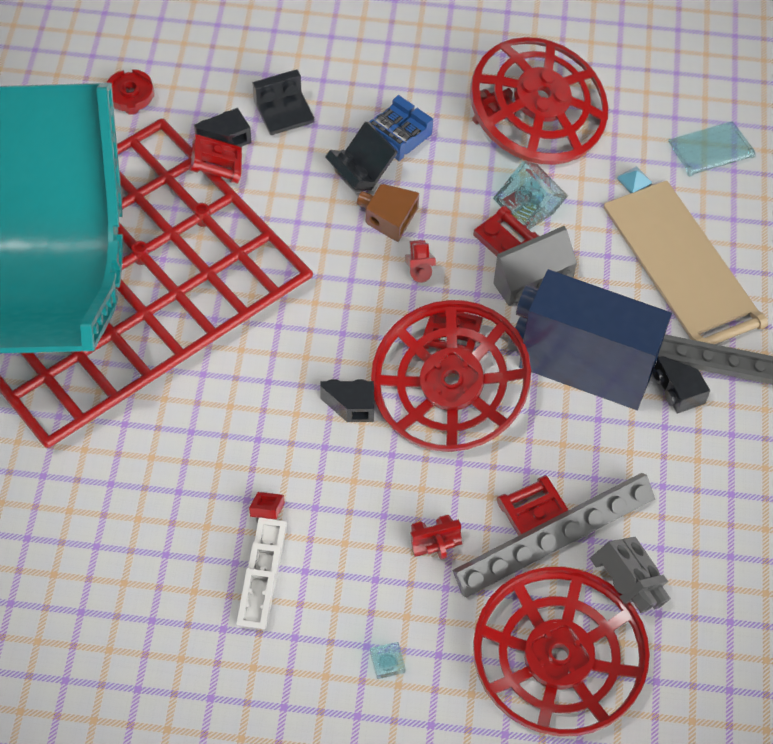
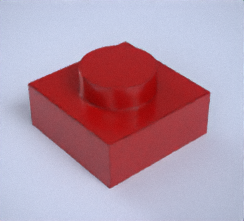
M257 492L249 507L250 517L277 520L285 504L284 495Z

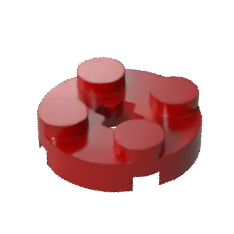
M132 69V72L124 73V70L118 71L107 81V83H112L114 108L125 111L129 115L136 114L140 109L146 107L155 95L150 76L137 69ZM134 88L133 92H126V89L132 90Z

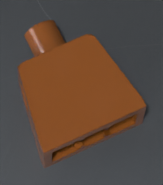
M382 184L374 195L361 191L357 199V205L366 208L365 222L367 225L399 242L419 208L420 193Z

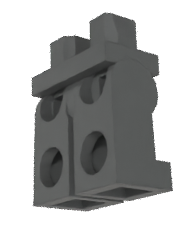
M636 536L609 541L590 557L596 568L604 566L613 578L615 589L622 594L620 596L624 604L633 602L640 613H644L652 607L654 610L659 609L671 599L663 588L669 581L664 575H660L658 568Z

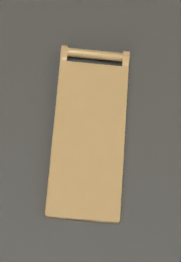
M668 181L660 182L604 204V210L691 340L718 344L755 328L762 329L768 326L766 316L756 308ZM748 314L752 317L748 321L705 338L699 335Z

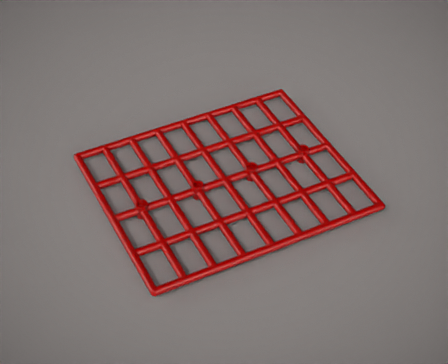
M161 118L117 144L118 154L132 147L158 175L155 179L136 189L120 171L121 187L128 193V195L122 198V210L136 202L164 233L148 243L136 241L119 222L118 234L123 235V242L132 251L123 257L122 270L133 263L145 265L168 290V293L145 306L121 279L120 287L115 288L135 309L136 313L114 327L109 322L94 350L96 351L112 341L141 376L117 391L88 357L94 351L70 352V355L49 368H46L34 353H20L37 375L14 390L10 388L0 375V393L45 448H51L313 277V271L221 177L203 172L224 194L223 197L210 205L198 203L179 184L175 178L190 169L192 147L165 119ZM159 130H162L188 157L187 160L168 171L140 143ZM164 184H167L194 213L174 227L144 197ZM230 203H233L262 233L241 247L211 217V215ZM196 224L200 227L207 226L231 253L213 265L208 266L180 234ZM170 240L200 271V273L179 286L171 280L149 255V253ZM268 241L300 272L279 287L248 256L249 253ZM238 260L269 292V294L248 307L217 276L219 272ZM206 280L238 312V314L216 328L185 295ZM175 300L206 332L204 336L184 349L153 315ZM143 320L174 354L151 370L121 336V334ZM77 362L81 364L108 396V398L85 413L80 410L54 378ZM44 383L74 418V420L51 435H48L20 400V398Z

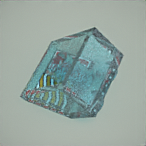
M522 161L493 199L501 207H508L511 210V214L527 229H531L553 215L568 195L538 164Z

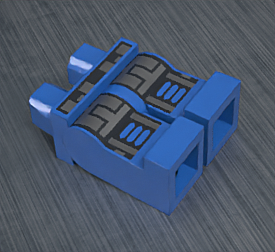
M397 95L392 100V105L369 122L398 151L395 159L400 162L404 155L410 153L432 135L434 119L419 108L415 109V105L402 96Z

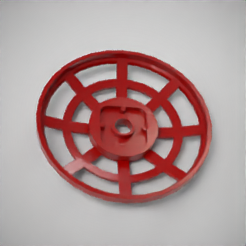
M533 37L510 39L491 48L481 58L474 70L470 83V99L475 117L489 138L515 157L538 164L556 165L568 163L589 152L599 141L605 130L608 120V102L603 85L589 64L578 54L563 45ZM532 44L546 48L545 52L527 51L518 53L511 46ZM500 49L510 57L502 64L497 75L482 74L488 60ZM555 50L571 58L584 71L578 72L570 63L556 56ZM525 58H545L544 67L532 68ZM554 62L562 65L572 74L563 78L553 70ZM514 63L523 71L519 79L504 77L506 71ZM591 78L596 86L601 99L602 111L591 105L590 92L585 80ZM480 83L494 85L495 98L500 110L489 117L481 101ZM580 84L584 101L572 96L570 85ZM502 86L514 88L515 102L507 105ZM538 91H544L548 98L541 97ZM569 106L582 110L579 119L572 125L565 114ZM519 110L524 112L527 116L534 119L533 126H529L521 121L514 113ZM590 114L601 120L595 134L586 143L581 145L576 131L581 128ZM507 118L516 128L530 135L527 148L507 138L495 125ZM558 120L563 128L555 131L542 130L544 122ZM567 136L573 150L561 153L537 151L540 138L559 139Z
M446 300L421 306L406 314L391 327L377 348L372 363L371 381H374L376 405L384 420L397 434L422 448L454 452L481 446L499 436L513 423L527 400L531 383V366L526 345L523 344L522 337L505 317L482 304L464 300ZM446 312V328L432 331L418 340L406 330L423 318ZM456 312L479 315L492 321L496 326L485 337L474 330L457 327ZM504 332L512 339L518 349L522 360L523 368L507 371L503 355L495 345ZM457 336L470 338L479 342L480 345L473 353L457 347ZM399 337L409 349L400 362L397 376L381 375L386 354L393 342ZM447 337V348L431 355L424 348L426 344L434 340ZM488 351L496 360L499 372L483 374L479 361ZM416 354L424 362L420 376H406L408 366ZM449 374H457L459 376L458 382L452 385L447 384L445 378ZM523 379L519 400L513 412L506 418L496 409L504 398L507 382ZM499 383L497 394L490 405L479 397L484 384ZM381 385L397 387L400 400L409 413L398 422L392 418L385 406ZM406 387H421L426 399L414 408L408 399ZM473 405L481 412L479 416L471 420L458 423V410ZM434 406L447 410V424L432 421L424 417V415ZM487 418L499 426L481 439L465 444H457L458 431L475 427ZM418 421L420 424L431 429L447 431L446 445L423 441L405 430Z
M543 567L529 570L513 577L490 596L481 610L475 628L473 640L474 663L485 692L494 704L509 718L528 729L542 734L580 736L594 733L611 725L621 718L635 703L644 686L649 669L650 652L648 637L644 624L631 603L624 604L620 599L622 594L612 584L580 569ZM563 579L571 581L567 597L549 596L532 601L525 588V585L542 580ZM582 584L604 594L618 606L621 612L607 621L596 609L579 601ZM514 591L522 607L509 618L503 631L501 632L486 626L496 606ZM550 606L564 607L562 619H552L545 622L538 609ZM575 611H580L597 623L598 627L587 633L581 626L573 622ZM526 615L534 627L527 641L511 636L515 626ZM627 622L630 623L637 641L638 666L620 664V646L614 631ZM605 636L611 649V662L595 659L593 643ZM483 637L499 643V662L504 677L491 683L486 676L482 662L481 645ZM508 647L524 652L526 667L512 673L508 662ZM555 648H562L566 651L568 657L564 660H557L553 657L551 651ZM591 671L609 674L604 685L594 695H592L583 682ZM533 677L539 683L546 686L543 700H539L529 694L520 686V683ZM617 677L636 678L626 700L615 712L608 715L599 704V701L610 692ZM512 688L524 701L539 708L540 713L537 724L513 712L502 702L497 693ZM573 688L582 700L573 704H554L557 689ZM588 708L598 721L592 725L575 729L549 727L552 712L574 713Z

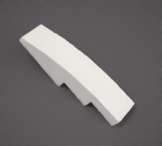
M266 518L258 519L255 541L252 544L249 566L246 569L237 626L266 630L287 528L286 521Z

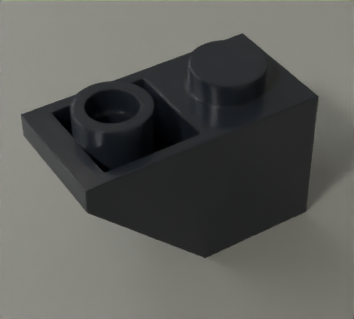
M238 107L194 124L195 134L239 147L252 143L251 128Z
M664 356L658 357L653 370V376L655 381L663 387L668 404L670 406L673 405L677 414L706 404L710 389L698 369Z
M337 379L320 381L321 400L346 422H374V381H366L364 379L354 381H340Z

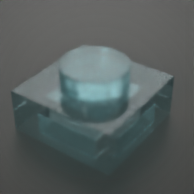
M399 642L370 648V655L377 679L405 673L406 668Z

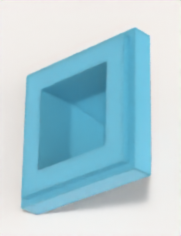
M637 166L619 175L617 178L630 193L642 190L652 184L649 178Z

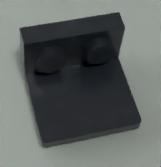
M298 69L252 82L254 103L270 135L314 123V116L301 92V75Z
M364 122L346 150H329L325 158L354 189L372 190L398 151L370 122Z

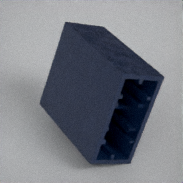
M547 269L539 289L530 285L525 286L516 310V315L520 317L515 328L522 337L523 344L526 345L532 373L638 411L653 373L672 312ZM521 358L519 362V368H523Z

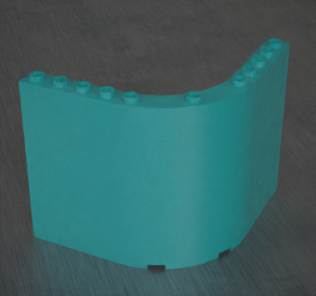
M112 83L0 86V353L94 351L113 316L118 301L115 287H120L122 274L123 235L118 234L119 217H123Z

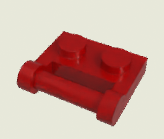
M195 134L192 141L190 171L196 173L202 171L230 179V182L238 184L242 172V147Z
M506 206L499 208L495 215L475 228L473 236L496 257L497 254L539 237L536 232H531L518 221ZM505 221L525 240L520 242L501 223Z
M446 312L429 316L423 336L432 331L446 328ZM456 312L457 327L471 329L480 333L483 317L465 312ZM457 336V339L467 341L466 346L457 344V347L473 353L477 341ZM437 339L426 344L424 348L429 349L431 347L442 350L447 348V341Z
M546 475L539 477L537 482L509 495L502 494L497 497L500 509L506 514L518 536L568 511L562 498ZM540 492L546 494L516 509L513 506Z

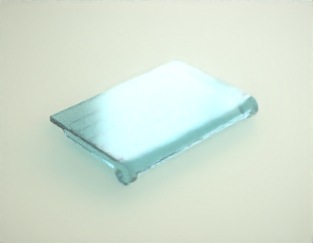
M733 121L669 139L673 151L685 166L689 177L699 172L756 156L755 150Z

